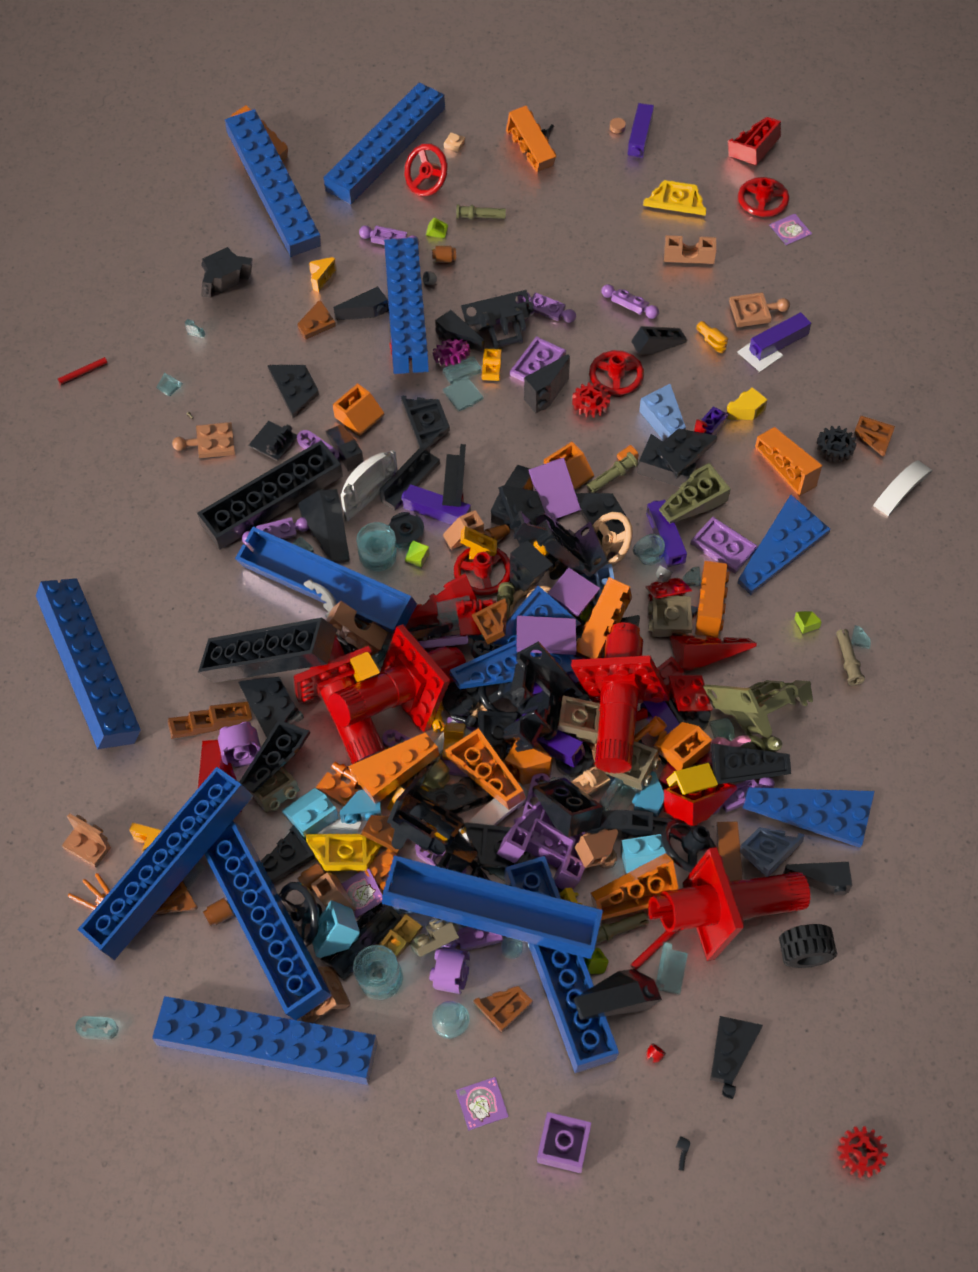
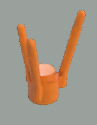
M654 716L645 727L634 735V741L638 742L645 734L649 733L653 737L659 736L656 741L657 743L667 734L664 730L667 727L666 723L661 718Z
M96 873V878L106 894H108L110 889L101 876ZM83 879V883L98 897L96 899L98 906L106 897V894H101L92 884ZM71 893L68 894V897L93 910L97 907Z

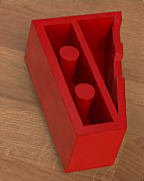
M765 117L752 125L749 131H743L736 139L731 138L728 140L729 156L757 165L781 137V121Z

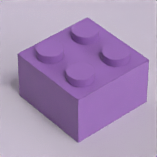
M547 1112L537 1163L581 1173L591 1122Z

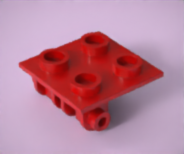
M671 578L668 582L663 583L653 582L651 585L645 586L650 593L648 594L649 601H652V596L655 599L667 596H683L686 592L692 591L680 578Z
M473 599L472 601L461 600V602H456L460 635H482L472 615L496 603V600L481 601V599H478V601H475Z
M702 675L668 676L670 683L666 687L670 695H674L678 711L713 710L710 699L703 687L705 683Z

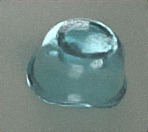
M657 534L644 536L633 547V554L645 565L659 563L665 551L664 540Z
M454 1001L441 1003L435 1008L432 1015L434 1030L439 1036L446 1039L458 1037L469 1025L470 1017L467 1009Z

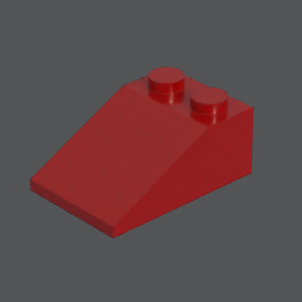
M724 783L683 795L679 785H674L664 789V812L672 815L673 818L686 822L688 825H698L708 820L737 790V786L731 783Z

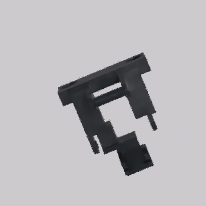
M527 290L461 305L465 323L470 327L475 326L477 332L488 329L494 349L514 343L522 344L521 331L526 329L525 320L534 314L533 304L529 300ZM519 295L523 296L525 302L517 303L516 297ZM469 307H473L476 310L475 316L467 314ZM500 319L504 335L509 333L507 323L512 322L516 336L497 341L494 330L496 320Z
M519 511L510 524L511 529L515 528L514 539L520 537L518 543L536 538L540 547L542 545L545 546L546 551L549 552L545 557L553 564L549 568V577L552 580L560 578L568 568L579 575L585 573L590 577L609 563L591 521L574 533L570 529H565L546 513L536 515L535 522L538 526H535ZM589 529V532L582 536L583 532ZM602 558L599 564L594 565L596 560Z
M539 641L517 652L516 661L518 663L515 665L513 681L501 689V694L511 700L521 715L529 712L503 730L505 733L503 737L505 739L520 738L515 743L517 746L515 750L517 752L533 749L535 741L542 736L545 740L553 739L557 734L562 697L579 698L584 695L580 687ZM533 650H539L542 655L540 657H533L530 653ZM536 682L543 690L533 697L534 684ZM572 688L576 693L574 695H566L564 691Z
M424 768L394 803L387 820L391 827L395 829L391 844L393 848L398 850L404 846L407 839H410L426 851L429 849L437 855L447 851L452 854L448 863V870L453 871L455 869L456 872L461 873L467 866H470L478 852L470 846L461 834L464 820L426 797L428 791L421 788L428 769ZM422 820H425L426 822H428L429 824H431L433 827H431V826H429L428 824L424 823ZM436 832L448 839L447 844L435 836Z

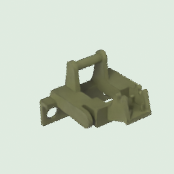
M766 680L764 682H757L748 688L707 684L703 686L713 708L720 709L724 714L733 715L746 735L760 734L763 737H770L772 728L767 714L788 703L795 705V698L803 706L808 705L807 700L808 702H813L810 681L795 680L792 683H784V681Z

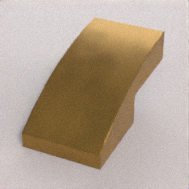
M405 914L394 930L389 931L378 947L393 959H396L423 929V926Z

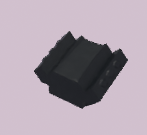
M229 247L202 258L201 266L205 274L202 281L201 296L211 297L213 292L221 293L238 285L240 279L248 280L252 272L253 258L237 256Z

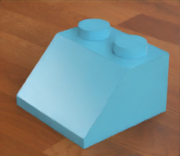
M316 788L282 810L283 814L297 828L305 841L306 834H317L338 819L336 807L324 793Z
M661 834L621 840L620 851L625 874L666 853L661 843Z
M333 900L329 902L319 917L318 933L312 943L316 957L321 958L349 949L352 943L358 939L360 931L352 908Z

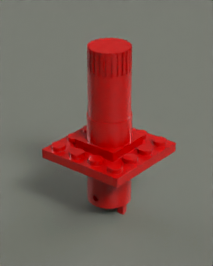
M625 622L616 623L611 627L610 634L606 637L604 658L575 659L571 663L574 673L590 700L600 703L595 767L604 772L618 774L628 772L632 768L638 704L643 703V701L655 703L669 701L670 696L651 655L642 656L644 641L640 636V628Z
M403 624L397 626L380 673L332 693L328 698L331 716L339 726L345 728L387 709L401 705L403 710L408 713L414 723L424 733L430 730L446 689L450 683L454 682L449 675L450 670L466 663L465 657L454 646L449 648L439 647L426 652Z
M335 636L328 665L309 667V670L294 675L295 694L298 703H308L314 700V697L319 696V698H323L330 713L328 707L330 695L357 683L354 677L356 673L350 659L365 652H368L372 657L370 647L366 646L345 655L337 636ZM371 717L345 728L339 726L333 720L352 764L385 750Z
M717 847L709 848L692 872L683 881V888L662 891L660 896L655 895L651 897L648 904L650 920L660 918L668 932L696 928L706 960L711 961L715 960L744 928L743 920L805 910L809 907L811 893L809 883L801 872L730 881L723 867V858L719 854Z

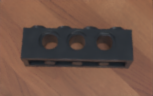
M464 777L452 785L446 784L443 788L434 792L429 791L426 797L436 803L446 801L447 803L441 806L456 815L487 804L494 799L486 790H476L475 787L480 785L470 777ZM459 793L465 794L462 798L456 797Z

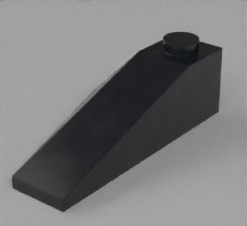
M517 465L505 486L533 491V482L529 473L530 468ZM499 493L491 509V523L497 525L506 524L511 529V521Z
M337 489L319 490L299 502L298 506L301 517L307 520L311 534L317 538L327 558L335 563L349 562L344 520Z
M278 720L239 783L254 794L302 748L311 732Z
M635 969L617 971L573 1000L582 1020L646 1011L661 1001L662 998L654 979Z

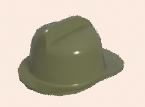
M443 750L440 751V756L435 759L423 781L424 785L433 789L443 788L450 779V769L441 759Z

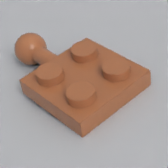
M763 292L733 296L729 299L737 327L771 323L769 310L778 309L781 312H785L790 308V302L786 298H781L776 303L767 304Z
M232 422L197 425L196 439L176 437L172 442L174 449L182 451L188 446H198L199 458L235 455Z

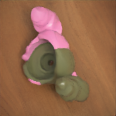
M742 735L733 740L716 737L712 740L713 744L773 752L780 750L783 744L779 738L773 735L762 738L754 735Z

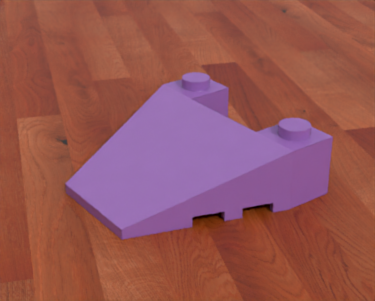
M539 801L512 826L503 838L497 854L514 864L525 851L538 858L545 856L547 863L557 868L553 878L556 886L562 890L565 888L574 889L580 882L585 869L575 846L585 832L572 837L565 836L553 825Z

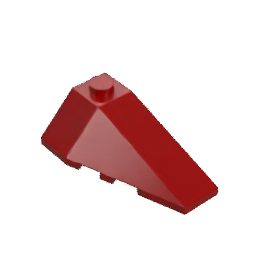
M466 574L446 583L443 586L445 589L437 595L435 593L431 594L425 604H418L405 627L410 629V627H417L419 624L438 623V618L448 617L451 620L458 619L456 602H461V600L472 601L473 599L477 601Z
M695 635L670 636L674 658L684 670H694V667H703L757 646V643L749 638L724 637L723 641H721V639L714 638L713 636H706L705 640L695 638Z
M218 740L202 741L198 788L216 767L237 781L231 763L226 765L222 761Z

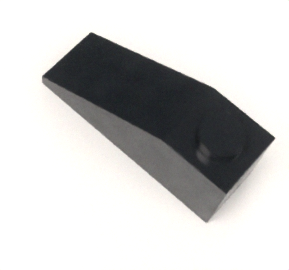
M378 286L333 307L336 320L375 318L389 311L388 299Z
M449 310L435 320V331L439 337H443L445 340L450 339L451 341L463 339V342L467 341L470 349L484 352V339L452 310Z
M641 326L631 340L638 354H654L688 341L680 328Z
M342 424L325 431L333 447L339 452L340 459L347 471L357 468L364 462L362 450Z
M849 861L786 864L783 872L784 874L801 872L807 879L810 887L828 894L845 895L849 893L852 887Z

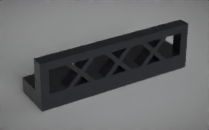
M425 442L379 489L382 503L395 511L403 503L401 498L404 490H407L410 484L418 487L440 464V459L430 453V444Z
M460 444L459 455L447 454L442 505L461 507L466 444Z
M381 902L359 918L357 921L360 931L359 937L352 943L349 949L321 958V961L331 967L341 979L345 980L402 918L392 906L382 904Z

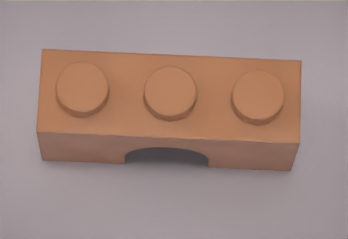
M666 235L664 262L714 264L716 237H699L697 244L688 246L682 242L683 236Z
M340 601L331 609L326 621L337 628L336 634L345 639L347 643L354 645L358 649L369 646L373 656L381 650L388 632L373 622L363 630L359 629L354 622L357 611Z

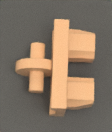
M593 767L590 770L584 771L582 775L572 780L571 783L587 795H590L608 784L611 779L604 771Z

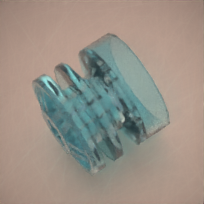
M379 522L369 523L360 529L356 542L361 564L371 571L387 570L394 564L397 557L394 531L390 526Z
M372 945L358 953L354 960L353 972L365 995L372 999L384 1000L397 993L402 985L403 973L391 949L383 945ZM381 973L383 977L378 978L377 975Z

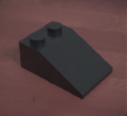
M569 354L524 377V400L535 413L547 409L568 381L570 369Z
M565 777L533 786V792L553 825L565 836L572 837L600 827L603 806Z

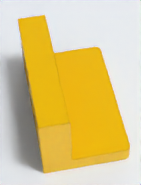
M709 763L675 771L667 778L669 786L679 785L683 795L718 785Z

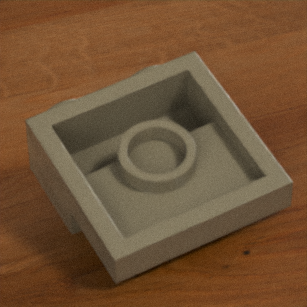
M652 596V602L648 603V615H652V620L648 622V630L652 631L653 637H670L672 633H692L691 596H667L657 599Z
M563 696L557 730L576 734L577 740L595 744L598 735L600 703Z
M634 741L632 768L630 771L619 774L604 773L621 779L624 784L642 791L644 786L648 787L652 780V775L650 774L653 769H658L661 759L657 749Z
M282 766L254 794H251L267 813L270 810L278 809L283 801L295 798L300 789L296 780Z
M438 918L430 920V924L425 926L428 935H425V933L420 934L414 938V942L410 943L413 952L421 957L458 939L459 937L456 932L459 931L457 924Z

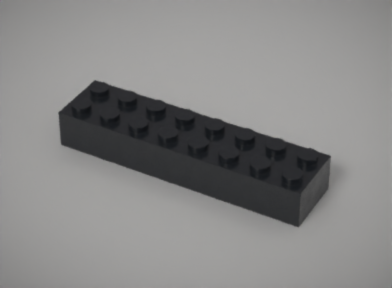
M320 440L197 512L200 524L219 550L241 538L246 531H251L252 527L256 528V526L266 523L343 477L341 464L323 441Z
M321 617L208 638L198 673L213 683L328 665L337 628Z

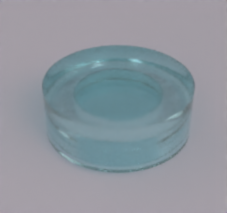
M506 937L501 944L503 955L509 959L519 957L522 953L521 940Z

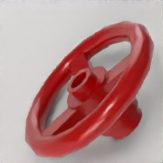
M421 144L413 149L405 163L404 174L407 185L412 192L419 196H431L439 191L447 177L448 164L445 154L439 147L433 144ZM425 150H431L436 153L440 159L441 167L438 164L429 162ZM419 154L422 162L419 169L420 175L412 181L411 166L414 158ZM425 179H439L434 187L428 190L418 188Z
M758 177L746 181L740 187L737 195L742 208L748 213L759 217H772L780 214L787 208L790 200L785 186L777 180L767 177ZM746 190L756 194L755 198L759 201L757 209L751 207L745 201L744 194ZM783 196V201L777 208L764 210L765 203L771 201L772 197Z
M612 350L603 352L593 360L589 368V377L593 385L597 383L598 387L604 386L603 390L608 389L609 395H624L631 393L640 386L644 379V369L641 362L634 355L625 351ZM610 358L609 363L603 362V360ZM596 368L608 371L609 377L613 379V388L603 385L598 380ZM636 369L637 378L627 387L620 388V379L625 376V371Z
M471 548L465 549L457 557L454 564V578L461 576V569L474 571L477 577L482 578L484 588L481 589L471 586L475 595L487 596L498 592V587L501 583L510 581V559L502 550L497 548L496 555L492 557L486 552H479L474 557L473 562H466L464 560L469 557ZM502 560L505 565L504 577L497 585L492 586L489 577L492 573V566Z

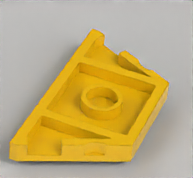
M664 180L658 188L652 191V195L649 198L644 199L643 206L706 215V207L703 206L702 197L698 193L697 185Z
M306 834V843L325 871H366L382 845L361 834Z

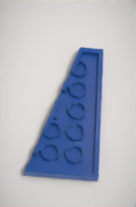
M790 495L740 575L737 583L750 595L829 534L830 528L795 497Z
M537 585L506 621L505 636L492 643L506 645L517 640V616L576 618ZM576 619V627H577V626H579L581 623Z
M517 640L451 669L449 675L459 689L512 682L515 665L518 663L516 661ZM530 653L533 657H540L542 653ZM551 654L567 674L574 673L571 663L576 658L573 655Z
M749 787L742 808L860 848L863 844L875 791Z

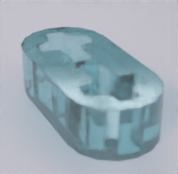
M84 1016L79 1018L75 1025L77 1033L82 1038L110 1040L118 1033L116 1022L106 1017ZM88 1023L94 1028H87L86 1032H84L81 1027ZM108 1024L112 1027V1030H108L107 1033L103 1029H99V1027L106 1028Z

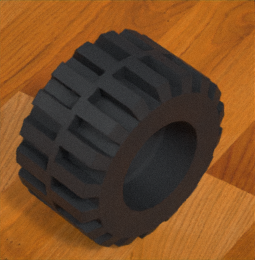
M801 925L793 927L779 936L783 962L786 966L810 968L828 963L837 956L833 931L827 925Z

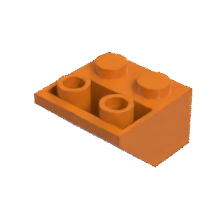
M358 383L333 404L335 418L359 436L384 416L383 410L372 394Z
M570 442L544 459V464L564 458L574 490L594 478V473L584 453L573 442Z
M682 722L654 744L653 748L657 749L678 771L690 768L711 750L712 739L699 726Z
M514 743L505 758V766L518 783L520 782L522 785L530 784L532 777L541 773L546 774L550 778L552 774V757L544 751L539 752L535 749L517 752L515 750L517 746Z

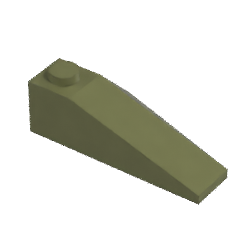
M708 463L695 470L690 478L680 486V489L675 494H672L659 508V511L671 524L722 505L728 501L731 488L713 466Z

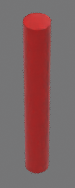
M103 357L57 378V380L62 385L108 362Z
M666 930L630 964L631 967L635 970L639 969L677 931L668 932Z

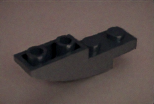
M608 810L602 811L600 827L587 833L596 834L604 829H608V831L617 829V837L628 839L629 835L645 837L661 834L665 824L672 821V819L655 817L653 812Z

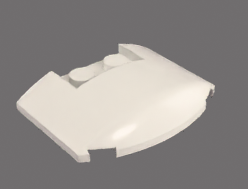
M394 450L382 452L368 458L348 477L341 493L344 519L347 522L380 494L379 489L398 471L396 452Z

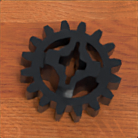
M831 426L830 430L824 428V431L820 432L817 438V450H821L820 455H826V460L832 458L833 462L836 459L842 462L843 458L848 460L850 455L853 456L857 445L855 443L856 437H852V432L847 433V428L841 430L840 426L837 429Z

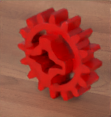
M588 382L587 386L581 384V389L576 388V393H573L572 405H575L574 410H579L580 415L585 413L586 417L589 414L593 418H595V414L602 416V411L607 412V407H610L611 396L608 394V389L603 390L604 386L598 387L597 383L591 385Z
M855 1126L852 1129V1133L847 1130L844 1133L846 1138L841 1137L839 1140L843 1145L837 1147V1151L842 1152L838 1160L845 1161L842 1167L844 1169L850 1167L851 1175L855 1171L858 1172L859 1178H862L864 1173H866L868 1178H871L873 1171L878 1174L881 1171L880 1167L886 1165V1162L882 1159L888 1157V1153L883 1152L887 1144L880 1143L882 1136L875 1137L874 1129L868 1133L866 1126H863L861 1131ZM858 1138L857 1144H849L851 1140ZM860 1148H863V1152L867 1153L865 1156H862V1152L858 1151ZM868 1160H876L873 1165L867 1167Z

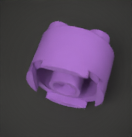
M242 722L239 725L220 729L218 743L223 763L226 765L231 763L234 767L250 765L261 748L256 728L251 726L250 722Z
M448 947L436 949V965L430 971V981H433V988L435 990L462 994L461 990L465 989L469 974V967L466 965V960L470 961L469 951Z

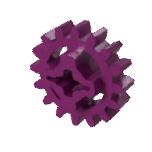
M449 339L441 342L442 345H436L432 352L436 364L448 366L449 364L455 365L461 363V360H466V356H470V347L467 341L463 342V339L459 341L457 339L453 341Z

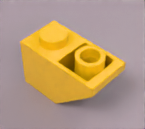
M750 388L747 392L741 393L737 400L731 401L726 408L728 413L727 419L754 420L766 410L768 399L754 388Z

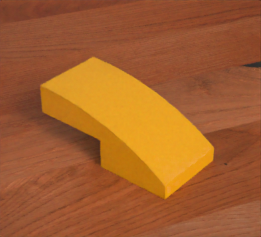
M484 349L482 380L499 381L501 349Z

